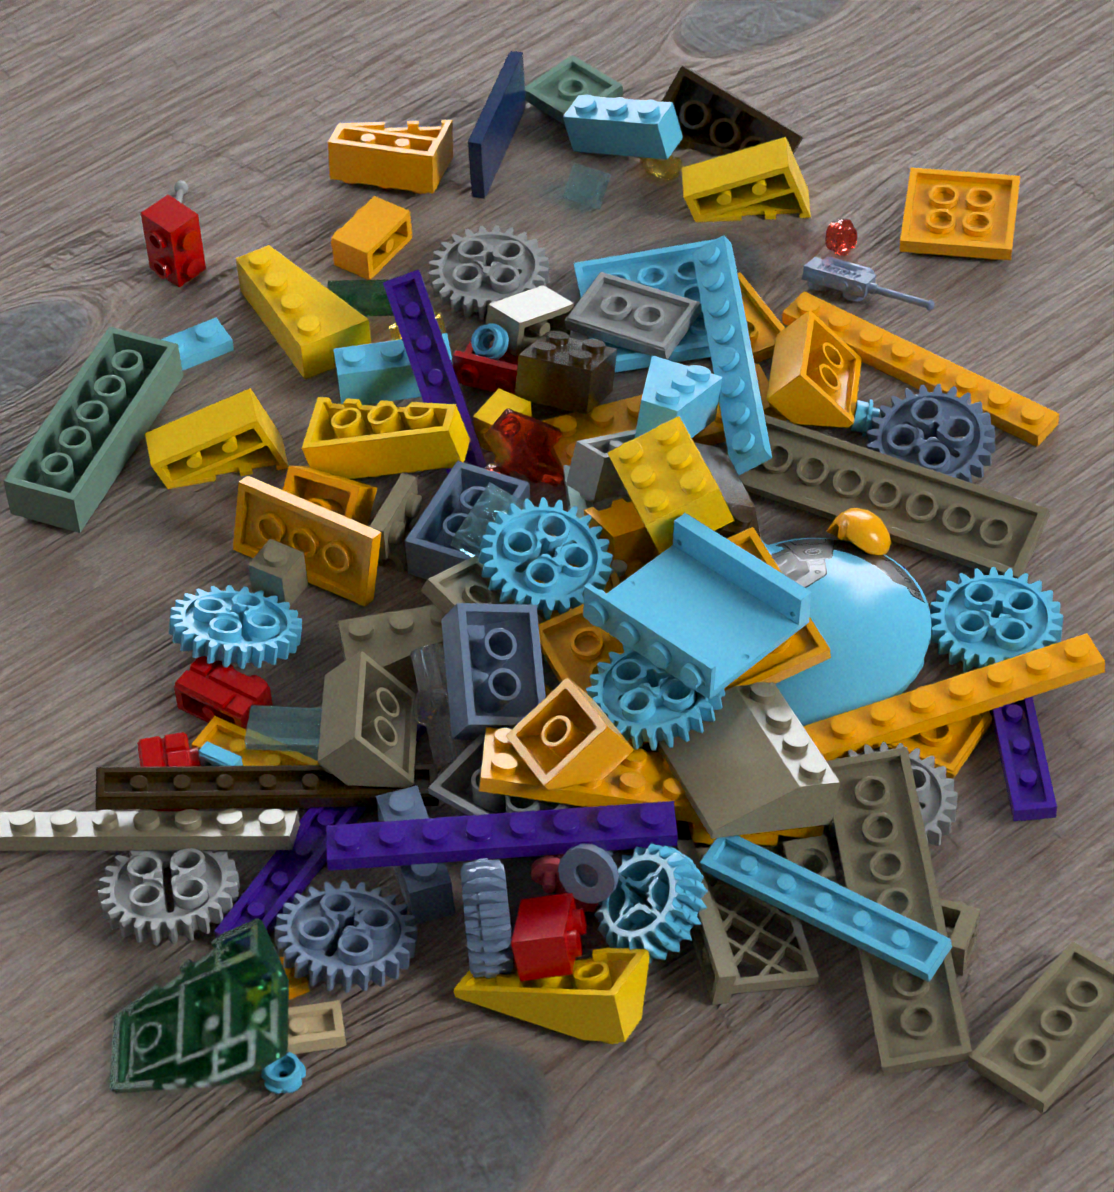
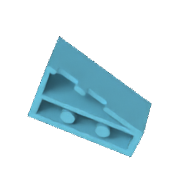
M652 355L641 399L635 438L680 416L688 433L693 438L716 419L723 377L712 374L704 366H686Z

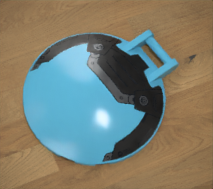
M801 538L770 545L764 543L781 572L812 592L810 618L831 652L830 659L775 684L801 724L806 726L902 694L922 669L924 656L928 645L931 644L932 636L928 602L922 589L909 572L885 554H867L850 541L831 538Z

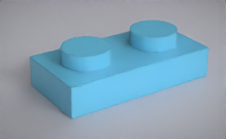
M217 318L160 339L178 344L182 371L234 350L232 338Z

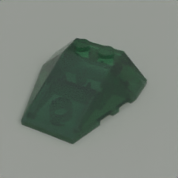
M259 918L219 935L211 942L214 948L195 963L189 958L179 966L181 974L163 987L156 983L114 1015L110 1090L118 1094L224 1086L260 1071L288 1054L289 979L266 927Z

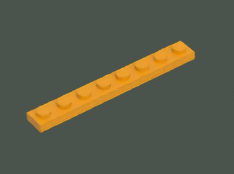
M805 291L782 312V323L789 326L807 311L811 310L862 358L863 363L919 390L920 386L924 384L928 393L933 392L936 385L941 384L942 393L945 394L953 386L956 387L958 398L969 392L971 394V404L981 401L983 413H990L991 425L1036 447L1059 424V413Z
M1088 633L803 727L826 761L848 757L849 750H853L857 754L864 752L865 744L874 749L880 747L882 742L889 744L1104 673L1105 660Z

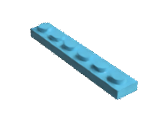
M738 835L716 838L700 862L702 871L927 982L931 981L952 948L950 938Z

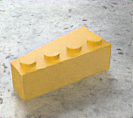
M270 245L236 258L240 291L304 379L335 368V348L371 344L369 319Z
M318 397L301 449L311 468L347 479L453 468L457 461L464 462L470 438L456 404L411 402L407 407H396L393 401L380 400L377 406L362 405L360 399L346 398L343 404L332 403L329 397Z

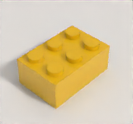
M680 416L607 452L659 554L673 545L674 520L684 513L714 531L734 521L720 488Z

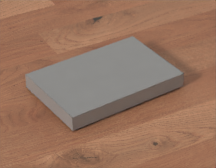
M600 272L566 317L565 325L567 330L667 360L700 315L701 302Z

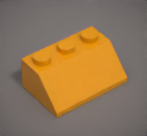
M809 310L776 335L766 400L777 414H783L793 424L848 428L854 424L862 358Z

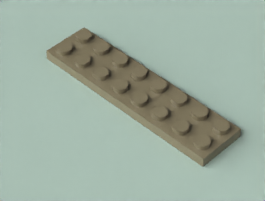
M764 414L772 459L739 475L747 492L832 521L849 508L866 509L881 518L889 532L891 541L973 569L978 568L980 571L988 574L991 567L996 568L998 575L1004 576L1009 568L1013 571V578L1018 579L1024 574L1049 519L1050 513L1048 508Z
M902 747L826 761L840 781L833 822L846 888L948 937L908 748ZM858 948L883 1076L968 1061L969 1055H972V1049L951 950L931 981L927 982Z

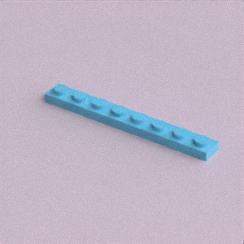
M723 235L692 252L713 371L715 375L723 377L719 404L728 455L738 475H741L772 459V453L732 243Z

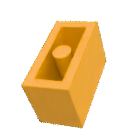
M373 196L363 207L356 211L355 215L342 228L337 229L331 237L334 265L370 281L413 238L410 211Z

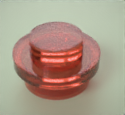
M849 219L833 221L826 230V247L828 250L834 251L836 255L846 256L857 243V230Z

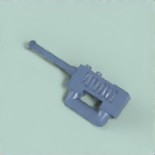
M814 257L804 265L802 280L808 281V287L817 291H827L830 288L842 291V296L851 301H862L869 293L873 295L880 294L927 308L928 311L934 308V302L931 299L927 301L879 287L876 284L877 275H875L871 268L834 257H826L824 259Z

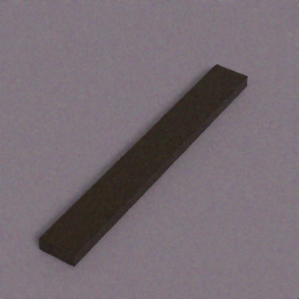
M415 764L414 784L410 787L418 786L424 806H439V799L429 794L428 787L438 778L437 764ZM321 765L96 767L95 802L96 810L377 807L376 796L405 788L346 785L335 775L326 772Z

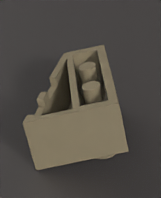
M435 605L340 620L338 624L343 659L346 661L362 650L404 685L419 679L423 683L446 673L441 619L446 614Z

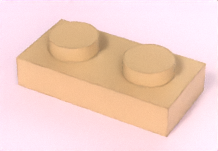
M340 1000L251 1013L258 1060L267 1059L272 1054L282 1051L300 1054L347 1046Z

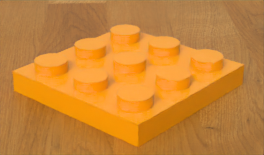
M911 167L900 237V252L1011 260L1020 176Z

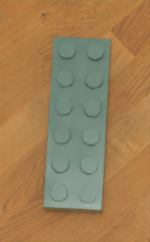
M114 327L108 328L3 482L11 514L81 533L145 436V433H147L182 380L183 372L178 344Z

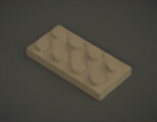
M1072 941L972 1052V1055H969L968 1067L1043 1114L1114 1033V966Z

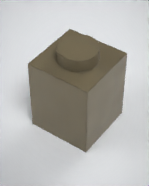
M269 539L248 564L252 593L263 590V597L267 598L276 595L278 596V603L289 602L291 607L308 586L304 552L275 540Z

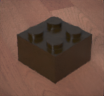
M547 332L519 354L515 395L533 403L588 414L613 392L617 348L605 346L603 341L597 339L580 341L569 338V335L564 332Z

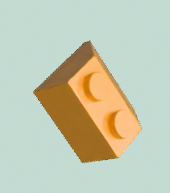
M289 465L283 491L367 526L377 487L311 467Z
M569 677L559 684L505 735L548 790L602 780L634 751L598 704Z

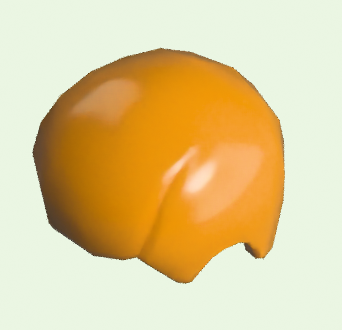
M849 508L834 519L826 530L827 533L838 537L840 540L850 541L871 555L886 554L891 544L889 532L881 518L866 509Z

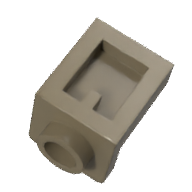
M940 898L947 936L951 939L952 944L950 950L955 974L963 976L979 936L981 909L971 907L963 902H953Z

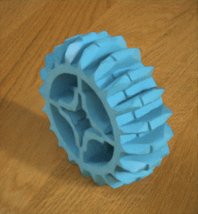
M651 843L647 849L636 846L633 857L622 854V865L619 868L617 867L619 875L617 887L606 900L599 902L601 908L594 916L601 923L597 930L606 938L605 942L611 948L646 949L650 956L649 963H651L654 958L666 960L669 950L671 952H680V941L682 939L692 940L689 931L693 925H702L697 915L698 912L707 908L701 898L708 890L701 883L704 876L696 868L693 860L685 854H681L680 851L666 845L662 847Z

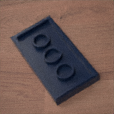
M510 51L468 140L471 193L475 198H486L526 109L523 52Z

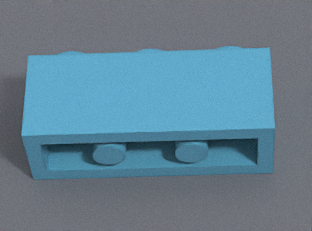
M578 95L563 116L573 151L668 160L683 138L674 105L671 102Z
M445 333L442 336L452 362L448 335ZM402 339L334 349L341 404H343L346 398L360 399L362 405L379 403L380 400L395 401L421 397Z

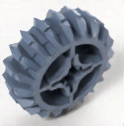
M488 858L475 859V862L464 863L460 869L469 968L474 977L496 978L498 974H510L514 968L505 868L500 860H488Z

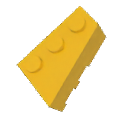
M786 137L682 167L683 197L695 223L742 221V216L764 215L765 220L776 219V214L799 213V218H811L808 187Z
M251 388L145 433L151 466L167 489L216 481L215 475L240 471V476L252 475V469L276 465L277 470L289 467L282 435Z

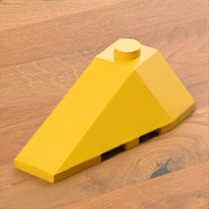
M595 949L592 951L593 958L575 960L572 975L520 981L516 962L514 961V968L510 974H498L496 978L474 977L469 969L453 991L456 998L581 1040L617 1044L625 1042L642 1019L650 956L646 949Z

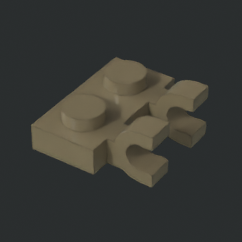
M403 473L400 475L369 526L381 532L378 566L383 567L386 560L390 558L396 563L397 571L405 573L408 567L406 548L400 543L403 540L405 531L410 533L419 520L416 516L420 511L422 497L418 494L417 479L414 476Z

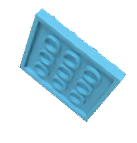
M715 239L574 263L580 299L599 273L604 272L701 302L692 252ZM702 304L700 315L667 360L681 362L711 357ZM603 341L605 346L617 348L615 373L650 366L652 356Z

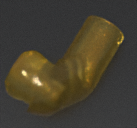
M670 155L668 160L664 159V161L656 158L639 157L648 175L668 181L679 177V171L683 167L682 160L677 156L673 159V156Z

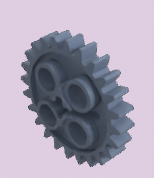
M923 384L920 386V391L917 395H914L907 388L905 389L906 399L901 400L894 395L891 396L892 408L881 405L879 407L881 417H872L873 429L868 430L869 444H867L870 450L972 483L971 475L982 478L984 476L983 466H991L992 464L991 453L995 452L994 425H991L990 413H983L981 401L971 404V394L969 392L958 398L957 389L954 386L947 394L942 393L941 384H937L934 391L929 393ZM908 444L905 447H900L899 445Z
M347 881L341 883L340 889H334L329 882H325L324 891L319 892L310 886L308 887V897L296 893L294 895V904L284 903L283 914H277L274 944L277 945L276 955L277 957H284L283 967L285 969L295 967V978L298 979L310 975V986H314L322 980L326 982L327 991H331L336 984H342L345 993L350 992L352 984H358L363 991H368V982L370 981L383 987L385 975L398 979L399 968L408 969L410 958L415 957L417 944V927H414L415 917L414 915H407L408 906L406 904L396 905V895L393 894L382 898L380 887L367 892L363 882L356 889H350Z

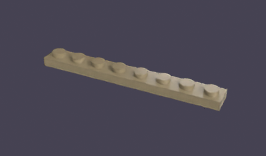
M147 809L142 811L101 810L98 812H73L71 810L32 812L20 810L16 812H0V851L183 850L186 848L197 850H292L300 822L298 811H282L279 809H269L266 811H239L236 809L224 811H197L194 809L155 811Z

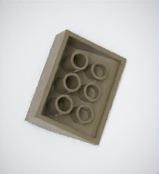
M756 682L750 685L734 686L726 690L725 696L721 697L722 709L714 710L716 720L714 722L702 720L703 733L691 729L688 731L690 741L686 742L679 736L675 737L673 747L671 748L666 745L664 740L658 742L657 749L663 759H666L670 771L678 779L685 791V796L711 839L832 824L840 781L774 682Z

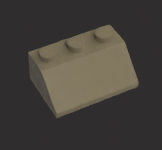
M362 650L325 674L317 762L321 764L326 772L335 775L346 785L410 787L414 784L419 696Z

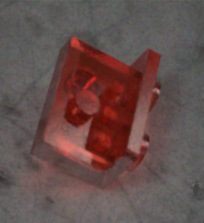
M509 408L505 409L483 436L495 455L493 458L495 463L502 470L508 473L518 472L535 483L541 481L557 487L563 480L564 473L550 451L563 436L561 430L558 427Z

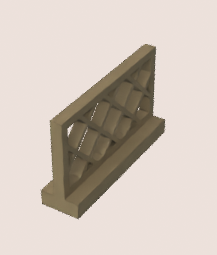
M693 839L679 840L678 846L674 848L693 860L696 868L704 876L701 883L708 890L701 898L707 908L698 912L697 915L702 925H693L689 933L712 1005L729 1003L733 993L816 985L819 976L799 918L785 911L781 912V909L775 906L772 907L753 895L702 871L700 862L710 847L695 848ZM758 845L777 854L773 845ZM720 891L739 901L733 911L716 903L715 897ZM746 906L766 917L759 926L739 916ZM773 921L790 931L791 935L786 941L765 931ZM731 925L750 935V938L744 945L727 937L726 931ZM757 940L777 951L770 961L750 950ZM785 955L801 964L803 971L788 972L777 964ZM743 959L762 971L758 976L740 977L737 965Z

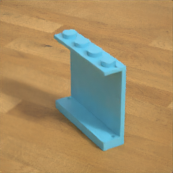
M684 513L674 520L673 545L607 594L602 589L598 590L589 583L584 586L583 617L594 626L600 627L618 639L624 646L632 648L650 660L656 667L664 669L682 681L688 688L694 689L710 700L809 623L812 592Z

